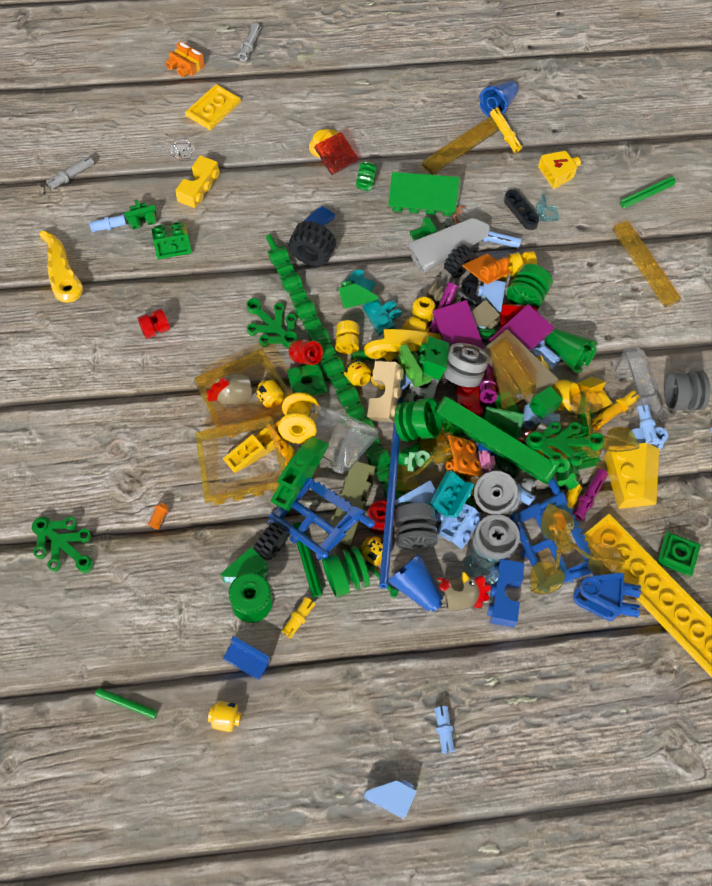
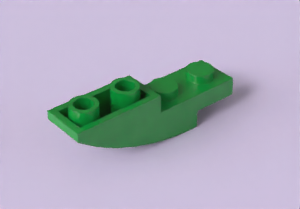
M313 436L307 440L295 453L278 478L279 486L270 502L289 512L306 479L312 478L329 444Z

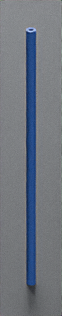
M402 397L398 398V404L403 402ZM395 422L393 426L379 587L382 589L388 588L400 437L397 433Z

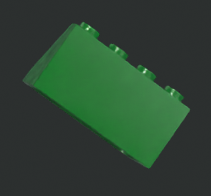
M392 172L388 207L393 212L402 213V210H409L411 214H419V211L426 212V215L442 213V216L452 217L457 211L461 190L460 177Z

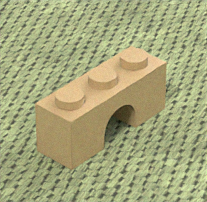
M375 361L372 380L379 385H385V393L380 398H370L367 417L373 421L395 422V409L398 404V398L401 397L400 382L404 376L403 367L397 362Z

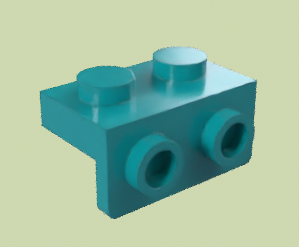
M447 471L429 504L444 517L456 518L462 512L467 498L470 497L474 484L472 482H464L453 471Z

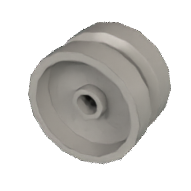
M467 343L453 344L448 352L447 369L444 372V376L460 386H479L483 380L484 371L489 364V356L481 348Z
M491 471L484 474L475 485L474 497L476 503L488 515L510 516L518 509L521 503L522 493L519 485L510 475L502 471Z
M490 515L483 518L478 523L472 539V549L475 556L488 565H497L500 559L509 560L520 541L519 530L510 518L503 515Z

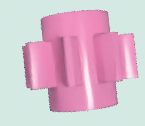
M488 451L476 452L478 461L481 464L482 474L491 472V469H494L495 456H490Z

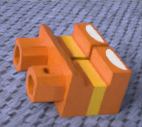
M181 41L176 44L177 49L174 52L169 51V58L166 60V67L171 71L177 68V73L183 78L187 74L194 76L205 66L203 54Z

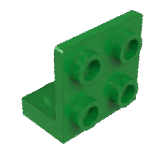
M174 222L172 225H157L151 229L157 260L192 254L186 223Z

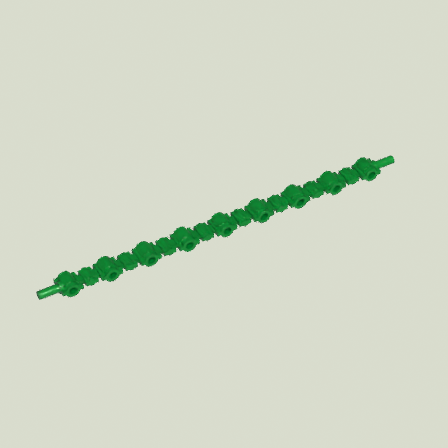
M268 234L266 240L271 250L267 251L269 260L273 266H276L279 276H282L280 280L286 293H289L292 303H295L293 307L300 321L304 320L302 323L305 330L309 331L307 332L309 341H316L322 347L321 364L324 373L328 378L333 377L330 381L334 389L338 388L335 391L337 399L343 408L348 407L345 411L349 420L354 419L350 421L353 432L358 439L363 438L360 442L365 451L369 450L366 452L368 463L371 466H375V470H379L376 472L380 483L385 482L381 487L387 499L390 467H388L390 465L389 454L383 446L378 447L381 443L376 434L372 435L376 432L373 422L367 415L363 416L365 414L364 408L361 403L357 404L360 402L358 392L353 385L348 386L350 381L342 374L344 373L343 362L336 355L332 344H330L331 340L324 326L320 327L321 322L318 316H315L317 312L314 304L310 299H307L308 296L303 288L301 278L297 272H294V268L291 262H289L290 258L284 246H277L273 236ZM399 478L396 482L395 500L407 494L405 486Z

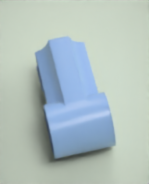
M544 340L531 351L535 357L543 356V360L547 362L549 370L553 369L561 359L560 356L544 344Z
M529 404L523 407L522 413H524L522 426L524 428L531 429L538 422H543L549 427L550 423H559L560 414L551 413L541 420L531 411Z

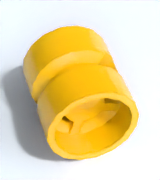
M534 251L523 252L521 255L520 253H511L507 256L510 260L508 269L512 271L509 274L510 276H515L519 268L524 264L537 265Z
M345 320L336 325L335 349L337 352L350 355L351 352L359 350L360 326L358 323Z

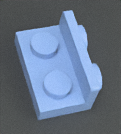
M464 504L463 510L458 517H445L437 530V534L454 543L458 548L463 549L482 519V515L475 508Z

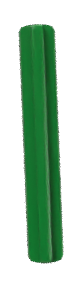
M670 176L621 199L620 206L627 208L675 185L676 179Z
M302 522L294 523L292 526L298 529ZM298 540L297 547L312 598L321 597L323 592L310 548Z

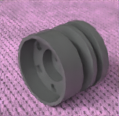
M684 371L669 372L664 385V397L667 408L669 410H685L686 408L689 410H704L710 399V382L707 374L704 371H690L688 373Z
M423 503L402 505L394 510V526L397 528L395 530V542L398 548L410 551L424 550L434 547L438 543L437 528L434 526L436 524V513L433 506Z

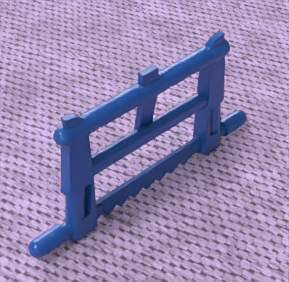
M312 478L306 479L291 509L294 508L306 517L298 529L282 519L288 511L279 506L274 513L269 514V520L267 521L269 524H273V522L279 523L292 535L289 539L294 544L298 540L316 553L319 561L329 556V552L346 536L345 533L358 520L370 528L375 526V521L366 516L361 509L355 506L352 507L350 501L346 502L345 498L336 495L335 491L331 492L330 488L326 489L325 485L321 486L320 481L315 482ZM309 489H312L347 513L336 527L298 502ZM312 522L329 533V536L321 545H318L304 534Z
M554 478L549 483L553 494H555L553 497L540 504L536 502L535 505L518 514L513 513L510 515V519L519 530L520 541L524 550L520 551L523 559L528 557L539 581L538 591L543 590L545 593H548L552 587L574 582L573 579L589 574H593V576L601 575L597 562L591 556L592 549L588 548L585 535L581 534L582 528H578L579 522L575 521L576 515H572V509L568 508L563 491L560 492V488ZM556 508H560L585 561L570 569L567 568L543 517V514ZM532 518L536 519L545 538V541L531 546L521 524ZM549 547L560 573L546 578L535 554Z

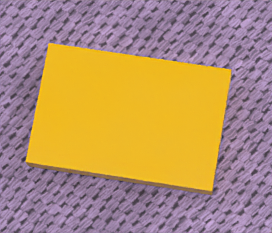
M215 84L185 111V114L211 131L241 103V98Z

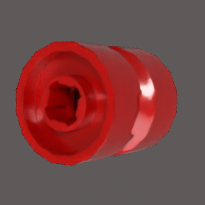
M162 308L152 311L151 315L144 314L137 317L146 339L156 336L157 332L162 334L170 330L168 320Z
M297 339L289 347V356L295 363L315 365L320 362L323 355L322 347L316 341Z
M383 500L372 503L368 510V517L375 521V526L368 528L371 532L378 535L384 534L387 502Z

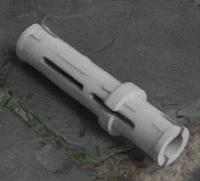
M257 23L251 25L245 41L241 44V50L238 54V58L241 61H246L249 53L253 50V44L261 30Z
M86 156L69 168L60 170L57 175L46 180L47 185L51 187V190H54L61 184L68 183L71 178L94 165L92 158Z

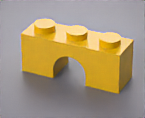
M201 155L192 166L193 176L197 180L189 181L183 179L175 190L177 201L196 208L203 201L204 195L211 189L212 183L215 179H218L220 174L218 162Z

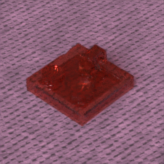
M342 132L316 144L314 147L322 159L323 166L327 167L331 175L359 161V158Z

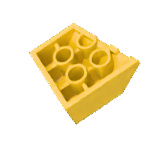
M649 443L609 447L604 455V460L618 509L655 505L657 503L659 448Z

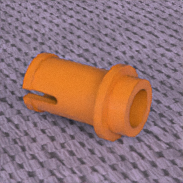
M163 503L154 505L155 510L147 525L154 529H160L165 515L169 513V507Z

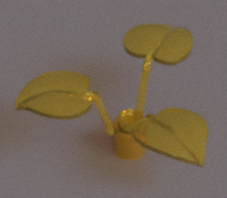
M584 390L575 394L570 399L569 407L576 414L586 413L590 435L593 433L590 412H597L601 409L602 399L595 391ZM613 427L608 430L607 436L604 435L605 440L602 448L607 451L624 452L640 448L633 431L627 427ZM548 446L554 452L561 453L562 459L569 458L555 446ZM568 446L578 453L580 447H582L589 457H598L602 452L601 449L594 451L590 447Z
M442 432L437 438H421L418 440V444H421L420 449L431 452L432 456L416 472L407 471L408 466L398 465L396 489L407 492L416 489L420 483L416 476L432 461L436 464L445 463L446 474L448 471L446 463L451 461L449 456L452 450ZM456 474L464 482H472L468 476ZM475 486L473 487L470 496L474 495Z
M549 504L542 516L541 531L545 538L551 541L554 540L556 544V564L554 566L549 561L537 563L530 573V590L535 594L544 595L553 593L562 587L565 581V574L558 569L561 553L567 554L576 549L583 556L590 559L588 567L595 575L614 573L625 563V558L619 550L605 543L593 545L590 549L591 555L584 552L576 543H573L569 535L575 526L573 517L568 512Z

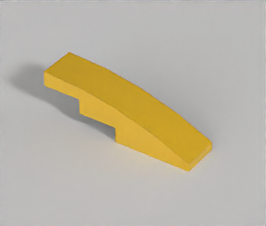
M279 421L272 427L268 425L256 436L252 434L223 458L234 473L241 471L277 448L279 441H286L279 433Z

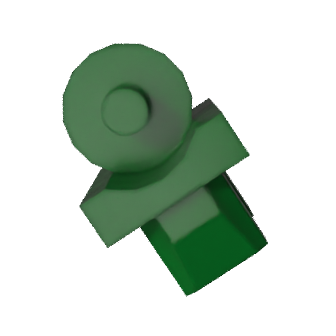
M138 199L134 200L135 205L129 206L130 211L124 212L126 222L129 223L132 230L141 227L139 222L141 219H146L147 225L156 224V209L154 205L147 206L146 202L139 204Z
M415 443L412 448L403 447L402 452L400 451L398 465L408 466L407 471L413 472L417 465L420 467L428 466L431 463L432 457L426 450L419 451L421 444Z
M562 456V463L557 465L559 467L556 471L557 483L559 486L565 484L569 490H572L580 484L577 478L579 471L576 466L570 463V458Z

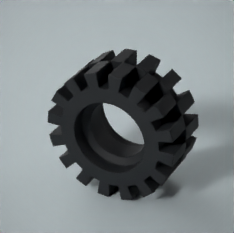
M462 244L456 250L454 249L452 254H449V258L445 260L444 269L454 278L460 277L461 274L463 275L465 271H468L463 267V264L474 260L476 254L465 244Z
M273 522L260 535L261 537L257 539L254 550L266 561H269L285 545L284 543L288 540L290 532L279 523Z

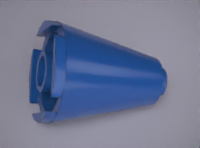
M507 81L488 86L482 90L479 95V106L482 112L491 118L490 112L495 108H499L501 114L504 115L518 93L517 84L514 81Z
M419 554L414 556L388 579L391 585L427 612L430 610L435 612L443 605L441 602L443 597Z

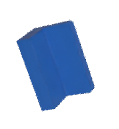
M232 636V644L225 653L223 660L260 681L271 663L270 657L237 637Z

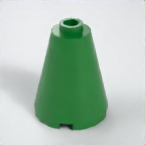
M554 328V331L545 338L546 344L576 373L582 372L583 369L581 368L584 365L588 366L597 352L595 344L598 345V343L593 339Z

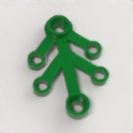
M251 298L247 301V311L253 315L256 314L267 324L256 325L251 323L247 326V333L250 336H255L257 333H277L279 335L276 337H269L265 334L259 337V344L262 347H267L270 344H282L285 348L289 349L291 343L299 339L298 335L294 332V325L297 322L294 314L286 316L287 332L282 328V314L285 311L282 303L274 305V321L261 309V303L258 299Z
M552 422L541 433H530L526 438V446L532 450L542 451L550 458L552 465H560L562 463V454L554 452L548 447L555 446L570 458L572 465L579 466L582 464V454L575 452L568 446L590 447V449L598 451L604 446L605 438L600 433H592L588 439L568 438L571 435L580 434L581 425L577 422H572L567 429L561 432V424ZM551 434L557 435L555 438H548Z
M42 516L36 518L32 523V531L37 535V547L33 550V554L37 559H44L47 556V550L45 549L46 536L52 540L51 559L47 563L48 568L52 572H57L61 569L60 548L76 562V567L81 573H89L94 567V562L89 556H82L67 543L74 541L86 543L90 541L91 533L88 529H81L78 533L57 534L53 531L64 528L74 530L77 527V521L74 517H67L63 521H51L48 517ZM74 521L73 525L67 526L68 522ZM45 523L43 528H38L40 524ZM84 533L88 534L86 538H81ZM39 550H44L41 555H37ZM83 560H87L85 565H80ZM53 563H58V565L55 568H51V565Z

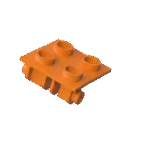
M488 253L463 264L465 269L485 284H490L512 273L508 269L510 263L508 258L502 257L497 261Z
M448 435L454 459L446 463V469L460 475L482 477L481 464L478 461L473 441Z

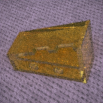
M505 339L490 347V358L501 408L505 409L535 393L536 383L509 341Z

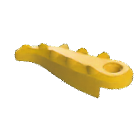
M42 230L39 232V235L48 244V275L55 298L61 302H74L83 293L82 283L70 268L67 253L62 242L53 234ZM65 286H72V289L69 291L63 290Z
M384 329V339L367 343L364 346V352L366 356L373 359L385 358L387 361H392L395 356L399 355V347L406 344L411 353L416 352L420 356V345L427 340L428 336L439 340L442 339L440 334Z

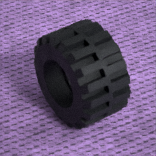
M302 221L296 226L289 240L288 247L297 260L306 265L320 267L328 263L336 247V239L325 226L317 222Z

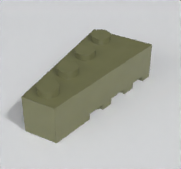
M352 460L349 472L344 479L343 491L339 493L340 497L345 498L346 502L350 501L352 507L355 506L363 512L374 483L375 466ZM338 507L337 509L334 508L331 520H333L332 525L336 527L347 513ZM360 520L345 533L346 536L334 548L346 549L350 552ZM327 531L325 533V538L329 536V533Z

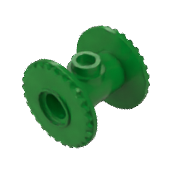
M253 572L243 573L232 581L228 595L235 616L247 623H256L266 618L272 608L271 589L268 581L262 575Z

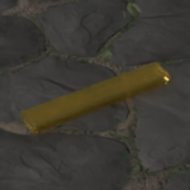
M490 116L423 160L422 166L433 175L500 131L492 116Z
M629 221L615 225L612 229L663 306L668 307L680 302L682 298Z

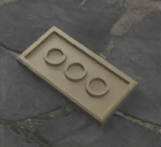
M508 329L483 349L489 356V365L529 405L534 396L558 382V378Z

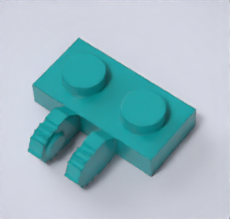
M380 300L368 302L362 306L363 311L379 336L384 334V329H395V324L392 320L402 315L400 308L391 311L389 314L387 313L396 308L397 303L395 300L387 302L384 306Z

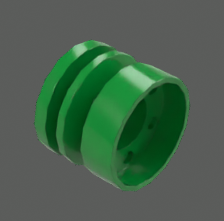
M530 263L524 264L519 268L514 280L509 285L506 292L507 298L512 304L536 306L539 309L552 287V277L543 267Z
M433 398L419 399L416 402H401L397 405L394 415L395 427L399 437L404 442L418 441L421 438H437L440 435L442 420L433 413L438 406Z
M356 546L350 547V554L346 549L342 550L343 560L341 561L336 553L330 554L327 558H322L327 580L336 598L350 594V583L356 591L360 590V583L363 588L370 586L367 564Z

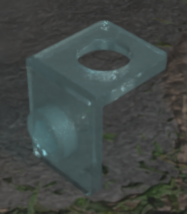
M541 194L540 201L536 205V212L539 215L540 222L558 221L557 207H547L545 195ZM546 211H552L554 216L548 217L545 213Z

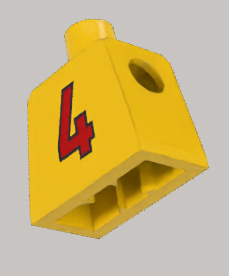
M566 151L542 155L538 168L551 187L555 189L574 178L577 167L581 165L579 157L571 158Z

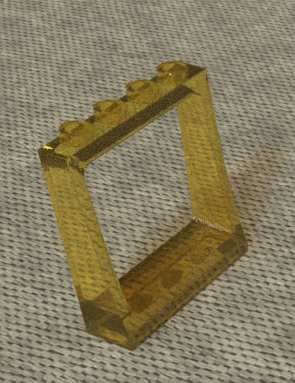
M262 348L194 378V383L220 439L227 436L231 439L239 435V431L244 428L247 431L251 430L261 420L266 423L274 419L273 415L280 413V415L284 414L282 404H279L236 425L223 428L212 402L207 400L206 386L219 381L227 375L235 374L258 363L263 365L271 379L283 390L284 399L291 395Z
M272 417L195 432L205 503L213 502L214 505L226 503L225 499L233 498V501L245 499L244 495L247 494L257 497L264 495L266 490H272V493H275L279 486L277 481L219 494H211L204 451L205 440L268 428L282 473L286 466Z

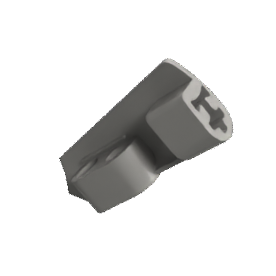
M471 218L410 242L407 245L413 252L411 257L419 271L424 274L449 258V254H452L453 250H456L458 246L465 244L467 247H471L488 237L490 225Z

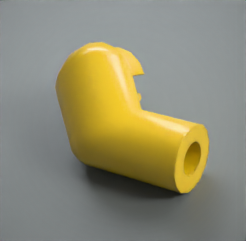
M282 440L278 442L277 449L285 458V466H287L295 455V450L286 441Z

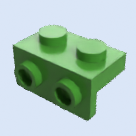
M406 344L400 346L399 355H397L398 361L403 366L408 379L411 380L414 387L416 388L431 382L432 378L422 375V370L417 364L418 354L416 352L411 353Z

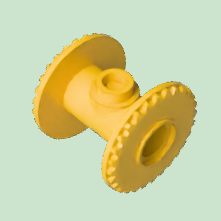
M301 392L292 393L283 401L282 410L285 416L279 421L278 430L280 435L289 442L303 444L316 435L317 427L313 420L319 415L320 406L318 401L309 394Z

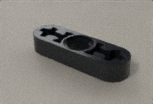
M508 190L504 197L506 206L527 230L536 229L539 223V216L519 192ZM517 208H524L526 211L520 212Z

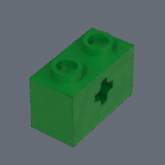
M428 336L427 340L421 343L419 348L421 354L417 364L422 370V375L440 381L447 369L448 342Z

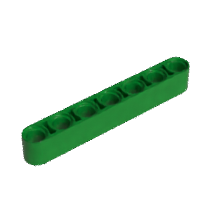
M444 396L433 412L439 419L545 484L550 483L559 468L557 465H552L549 459L448 397Z

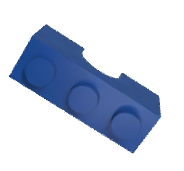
M500 559L498 564L494 565L492 577H495V584H491L490 596L493 597L492 604L489 603L487 616H490V623L513 628L517 624L520 602L510 600L505 594V589L510 587L519 589L523 581L525 563Z

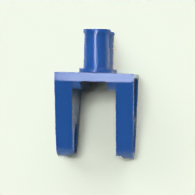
M624 573L591 576L585 578L581 582L580 587L574 591L573 600L579 607L607 621H613L620 614L638 618L640 610L637 609H640V605L623 602V595L639 598L641 585L624 583ZM579 592H581L582 596H584L585 598H587V599H589V600H588V601H583V600H581V599L578 597Z

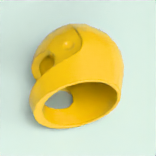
M558 380L552 386L563 399L557 410H563L566 407L569 412L578 411L581 404L579 386L569 380Z

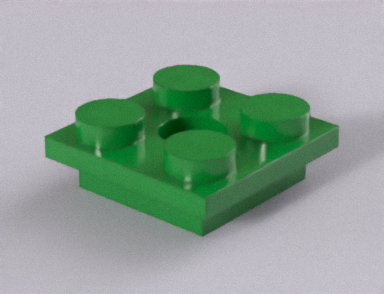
M319 363L286 370L293 393L301 392L310 396L327 393ZM304 380H309L312 383L309 385H304L302 382Z
M666 531L657 563L692 577L701 544ZM675 549H680L684 553V557L678 556Z

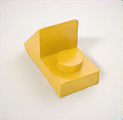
M589 377L576 383L581 394L589 398V405L595 414L608 409L612 405V402L603 390L606 384L604 380Z

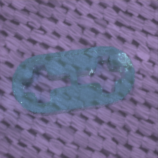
M471 554L466 558L464 566L470 573L476 577L480 575L485 576V582L489 584L495 583L498 580L499 571L491 563L476 554ZM475 562L479 564V567L476 568L475 566H472V564ZM487 570L491 572V575H486L484 571Z

